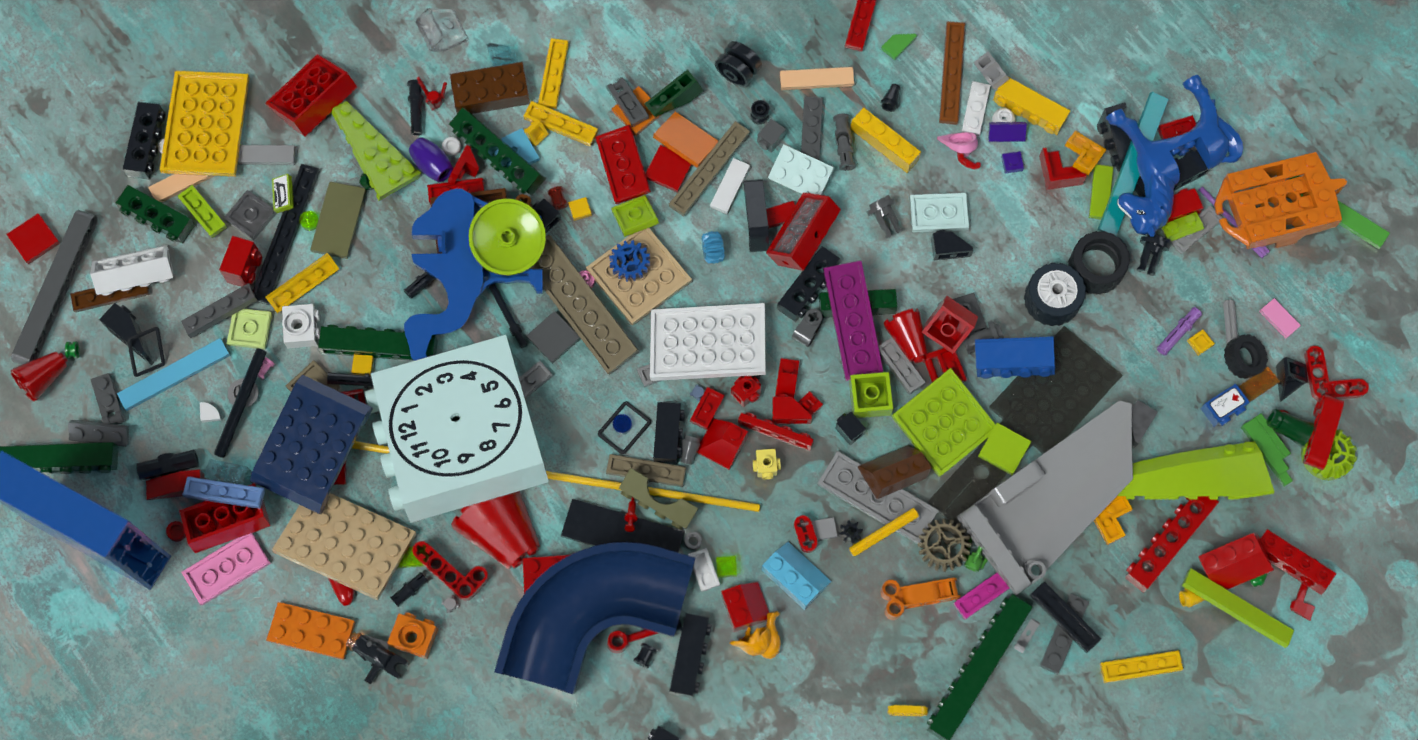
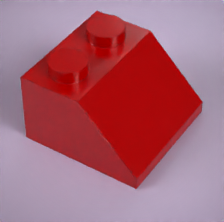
M759 582L740 584L721 591V597L734 632L767 621L769 610Z

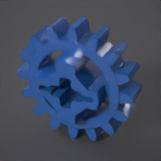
M634 240L630 244L624 241L623 246L617 244L618 250L612 249L613 255L609 256L611 261L609 263L610 268H614L613 274L619 273L618 279L625 277L626 282H628L629 278L636 281V276L643 278L642 272L647 273V267L650 266V254H646L647 248L641 249L640 242L634 245ZM639 254L642 257V262L638 259ZM617 260L622 263L621 268L618 266Z

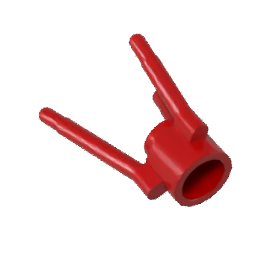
M417 76L418 83L427 97L425 102L434 111L442 105L447 82L443 83L441 93L437 91L429 92L421 78Z

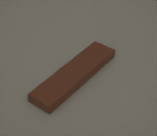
M139 285L132 287L128 291H113L109 295H96L95 288L70 293L73 311L77 313L148 296L150 292L148 286L141 287Z

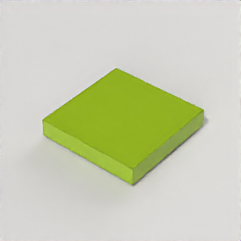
M646 195L611 208L624 237L659 224L658 218Z
M996 423L978 457L1013 475L1031 441Z

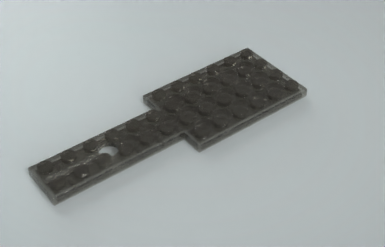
M1065 326L1054 336L1055 375L1047 377L1040 375H1031L1030 377L1017 376L989 406L1003 420L1000 423L1001 425L1031 441L1025 454L1032 446L1044 454L1067 438L1123 376ZM987 439L979 445L928 501L949 522L954 520V526L960 523L957 519L959 514L988 495L1007 474L1005 471L978 457ZM977 466H984L988 469L989 475L986 479L975 477L974 469Z

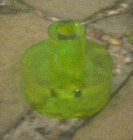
M306 211L300 216L299 222L304 230L313 231L317 227L319 218L315 212Z

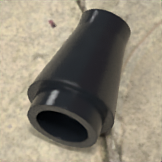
M891 84L881 100V107L887 112H894L899 106L901 90L899 85Z

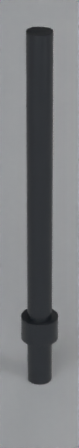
M496 284L490 285L489 289L510 327V333L512 336H515L521 348L526 347L527 342L522 335L520 325L516 324Z

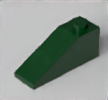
M687 69L644 104L654 117H657L690 103L704 90Z

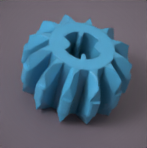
M713 231L703 234L701 244L705 261L708 264L722 262L725 257L721 234Z

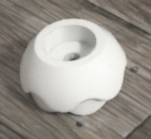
M1000 108L994 112L992 122H1015V115L1008 108Z

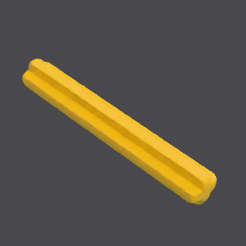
M915 508L910 509L849 548L851 554L857 556L919 517Z

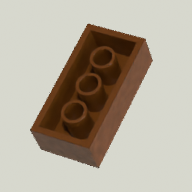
M523 62L450 74L457 113L462 107L472 114L530 104Z

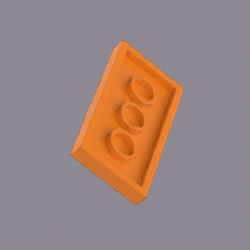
M278 602L266 641L344 660L355 621Z

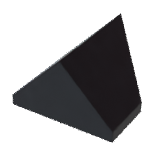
M1288 357L1283 358L1276 365L1279 399L1281 402L1302 385L1308 383L1306 364Z

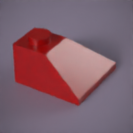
M713 419L700 442L701 445L697 453L730 470L748 438V431L731 422Z

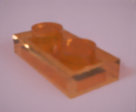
M1266 367L1262 373L1253 376L1238 387L1249 402H1252L1280 381L1270 368Z

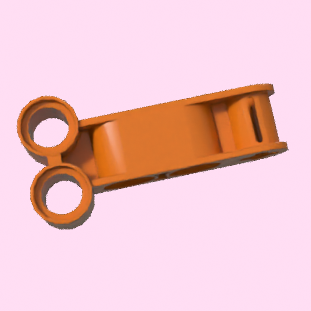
M957 578L900 587L895 580H887L880 590L882 598L889 601L884 610L886 617L890 620H897L903 614L904 609L960 599L961 595H958L955 582ZM885 587H893L895 594H888L885 591ZM892 605L897 606L899 613H891L889 607Z

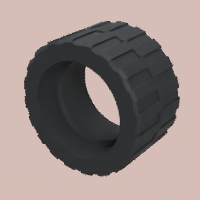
M1095 231L1086 234L1078 241L1071 253L1068 266L1073 267L1074 270L1079 272V275L1084 280L1087 293L1105 294L1114 290L1122 281L1129 268L1130 254L1127 246L1119 237L1105 231ZM1090 250L1105 252L1112 258L1115 264V272L1108 276H1098L1091 273L1083 264V253Z

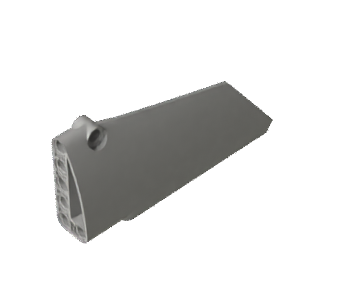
M1119 400L957 516L960 524L966 529V532L976 546L979 547L980 545L982 554L1014 594H1019L1042 578L1046 570L1133 480L1132 404ZM1033 565H1036L1040 568V574L1038 576H1034L1031 573V567Z

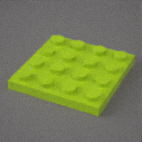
M951 368L891 415L916 449L924 454L938 477L942 476L986 440L995 427V423Z

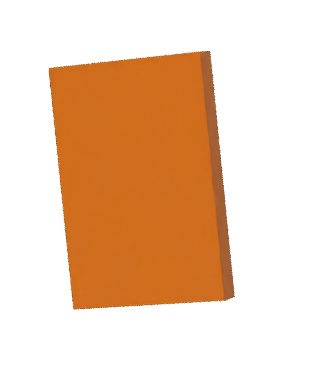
M676 111L653 134L654 139L696 168L699 167L719 142Z

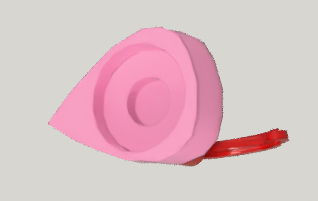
M961 132L937 137V140L957 152L958 161L963 166L970 169L981 167L980 162L975 164L965 158L978 147V140L974 133Z

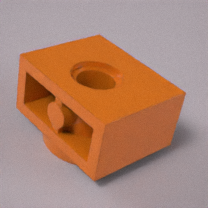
M405 612L404 615L399 613L387 644L395 649L427 659L439 629L434 625L435 622L424 619L420 621L411 613ZM410 634H416L417 639L416 641L409 643L407 641L408 636Z

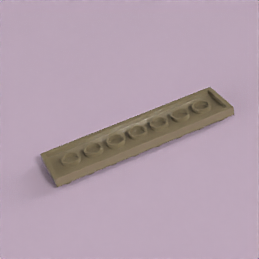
M548 234L542 255L530 269H542L543 289L607 374L610 375L639 352V350L553 237Z

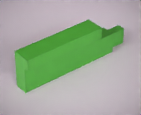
M1259 414L1242 425L1241 429L1251 442H1256L1265 462L1285 487L1293 481L1286 472L1289 468L1283 461L1291 453L1275 431L1267 426V420L1264 416Z

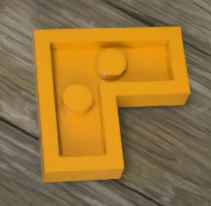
M1077 131L1073 132L1065 144L1067 148L1079 154L1073 167L1086 173L1087 176H1089L1107 150Z
M1116 496L1094 519V523L1107 545L1126 536L1117 518L1133 510L1126 496Z

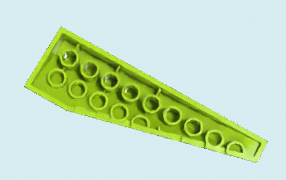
M1254 441L1181 452L1132 463L1133 480L1117 496H1126V499H1135V496H1144L1145 499H1179V496L1189 499H1197V496H1209V499H1218V496H1228V499H1242L1274 494V488L1262 452Z

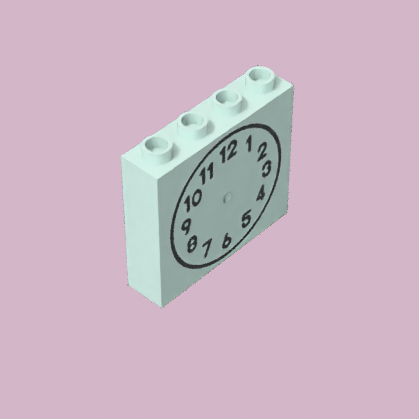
M506 335L371 373L374 389L365 391L368 406L373 407L371 413L380 411L382 418L381 421L372 423L378 445L388 443L390 453L380 455L386 478L396 476L398 486L388 488L390 500L394 511L405 509L410 523L549 482Z

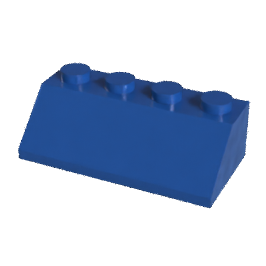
M1054 337L975 339L977 377L989 379L1000 376L1002 378H1009L1011 376L1030 377L1031 375H1040L1047 377L1055 375Z

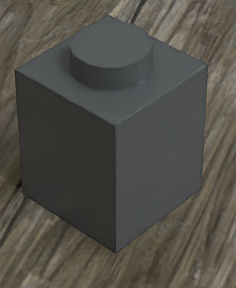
M770 119L757 136L758 145L772 153L785 137L786 129Z

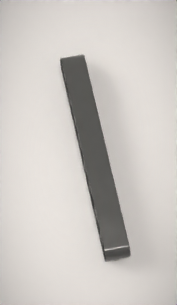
M80 210L74 213L12 352V362L23 365L38 359L95 230L98 220L96 215Z

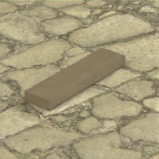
M613 454L609 455L606 474L626 477L630 468H633L648 477L649 482L683 487L686 467Z

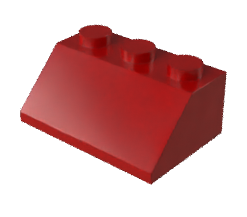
M1251 533L1198 556L1208 578L1226 590L1274 571L1257 533Z

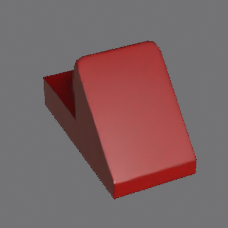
M465 146L451 172L448 182L455 184L457 179H462L464 173L476 177L479 167L470 146Z
M780 359L775 397L778 394H786L788 397L794 398L799 368L798 360Z

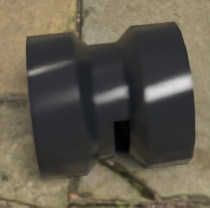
M763 100L755 101L751 106V119L755 124L762 125L769 119V105Z

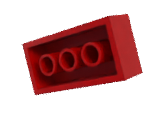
M254 483V484H251V485H248V486L257 487L255 483ZM264 500L262 501L261 509L204 501L179 510L187 543L194 553L271 526Z

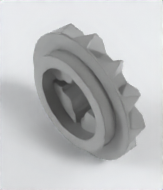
M244 378L234 381L228 389L227 395L232 405L235 402ZM256 384L252 388L245 407H251L257 401L259 391Z

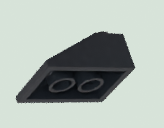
M114 303L99 319L109 332L127 346L129 337L141 333L139 325L135 322L137 318L124 305L120 307ZM144 336L132 340L133 351L152 366L154 361Z

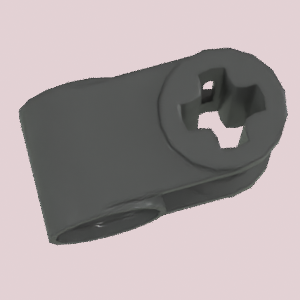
M817 309L808 310L791 338L809 347L821 327V312ZM814 317L817 318V321H816V320H814L813 322L810 321V319H813Z

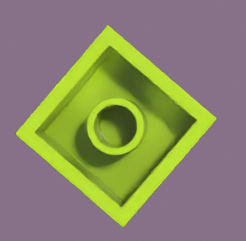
M889 372L850 375L852 413L856 418L891 416L893 403Z

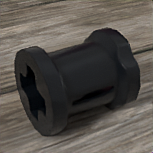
M642 643V648L633 661L648 669L649 662L658 651L652 646Z

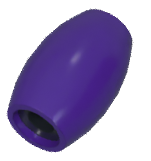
M423 137L418 138L409 147L410 156L423 174L439 183L450 177L453 170L452 164L439 146Z

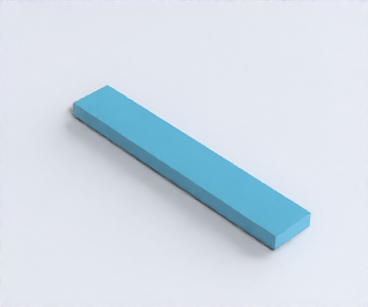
M219 338L118 392L117 395L124 409L128 411L229 357L230 354L222 339Z

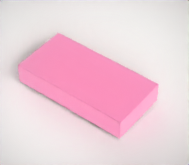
M1275 298L1259 311L1285 339L1301 326Z

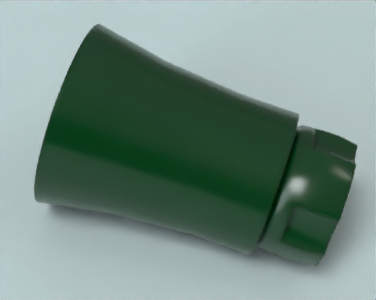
M1277 409L1272 410L1266 421L1267 426L1289 438L1300 447H1303L1308 442L1314 430V423Z

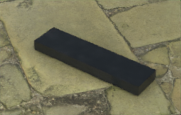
M1045 581L1029 595L1086 654L1101 640Z

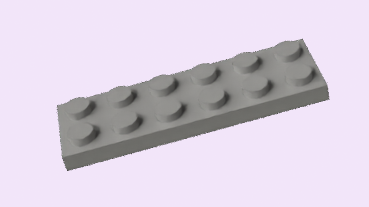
M837 451L817 485L884 525L910 509L915 508L919 517L896 532L918 544L922 540L919 538V535H925L922 529L928 530V523H932L939 510L903 489L876 499L858 469V466L861 464Z

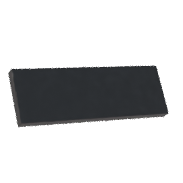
M572 499L561 537L591 546L624 542L640 543L679 553L685 531L637 517V521L633 522L635 530L627 532L625 525L628 522L624 519V513Z

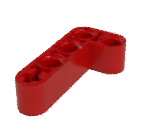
M1325 394L1316 403L1313 411V416L1316 417L1314 430L1307 445L1303 464L1320 470L1325 468L1343 410V400Z
M419 541L413 546L412 552L414 557L463 601L471 600L488 581V573L482 566L474 567L464 577L428 543ZM419 548H425L427 555L430 556L428 560L422 553L418 555ZM434 560H440L442 562V565L439 569H433L431 567V564ZM476 572H483L485 576L483 580L476 581L474 574ZM449 573L456 574L454 582L446 581V576ZM464 586L471 588V592L467 596L460 594V590Z

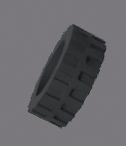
M1244 334L1230 340L1226 344L1227 346L1224 349L1225 363L1233 375L1238 376V378L1248 379L1262 373L1266 368L1268 359L1265 346L1255 336ZM1241 348L1247 349L1252 358L1251 365L1247 366L1242 361L1240 356Z

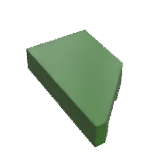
M894 34L881 47V50L895 61L917 38V35Z

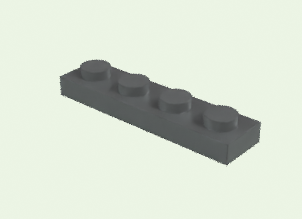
M804 96L801 153L819 160L823 98Z
M246 284L183 319L181 322L187 335L192 338L258 300L251 286Z
M1070 594L1066 602L1083 618L1089 604L1088 601ZM1058 624L1039 665L1057 675L1073 641Z

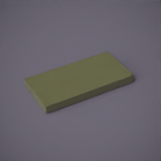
M329 181L310 248L311 252L324 255L328 253L330 256L348 259L366 189Z

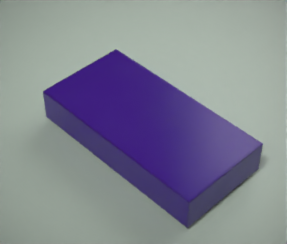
M989 122L988 141H1026L1027 123Z

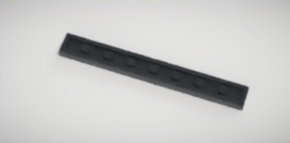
M304 164L300 165L292 186L293 208L283 211L253 289L258 300L256 302L270 305L265 296L276 289L319 175V168Z

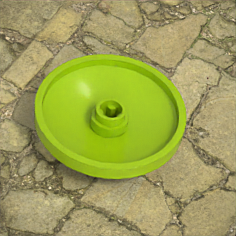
M499 199L483 206L471 222L469 228L471 252L483 268L494 274L511 276L523 273L539 260L544 250L546 240L544 224L532 207L519 200Z

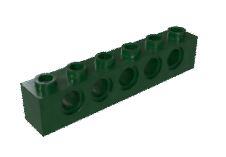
M462 107L449 123L453 128L452 132L457 137L465 138L466 141L464 143L470 146L471 149L476 148L479 151L477 154L485 161L489 159L492 162L490 166L498 172L501 170L505 173L503 177L510 183L514 181L517 184L516 188L521 193L525 194L527 192L533 195L546 180L540 172L465 108ZM473 127L472 132L468 134L469 129ZM486 138L485 143L481 145V141ZM498 149V154L494 156V152ZM511 160V165L506 167L507 163ZM524 172V176L519 179L520 174Z

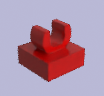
M810 391L798 401L812 416L823 407V403Z

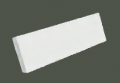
M735 158L732 159L710 204V208L728 214L750 169L749 164Z

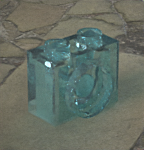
M209 459L204 478L248 486L252 484L250 481L252 471L247 466Z

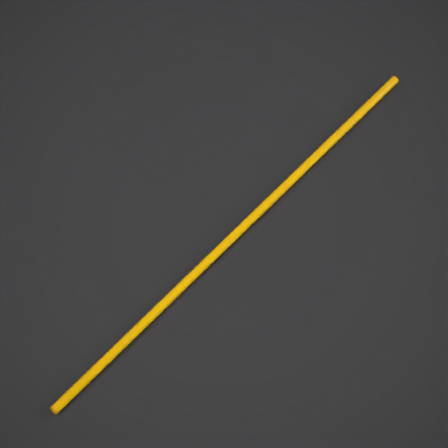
M355 441L352 446L353 449L385 454L390 453L389 447L384 445ZM546 471L547 478L551 480L621 490L619 489L621 482ZM648 487L650 494L653 496L679 500L683 498L686 501L759 512L760 504Z

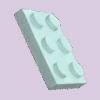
M783 144L768 179L800 194L805 192L822 195L834 167Z
M966 193L910 195L912 233L936 232L938 230L965 231L969 229Z

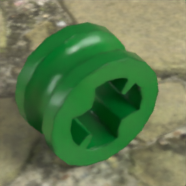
M70 341L66 342V358L70 359L72 356L78 358L80 354L79 343L77 341H74L73 344Z

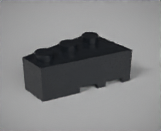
M1125 102L1104 108L1097 124V130L1104 138V147L1107 151L1109 150L1113 167H1116L1117 172H1120L1131 139L1122 129L1109 124L1105 118L1118 109L1124 111L1127 108Z

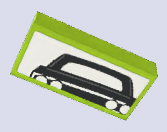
M285 174L273 178L274 211L280 213L292 209V176Z

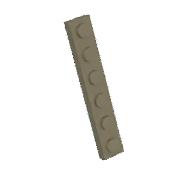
M735 121L672 199L669 207L684 217L749 136L750 131Z

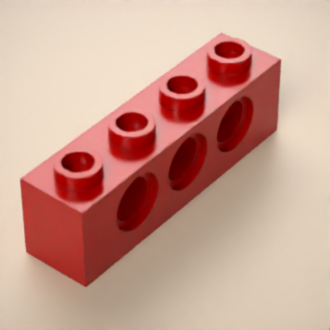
M1268 529L1260 538L1272 564L1320 595L1325 592L1337 574Z

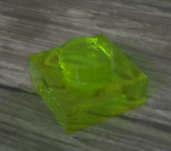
M736 556L716 557L717 578L737 577Z

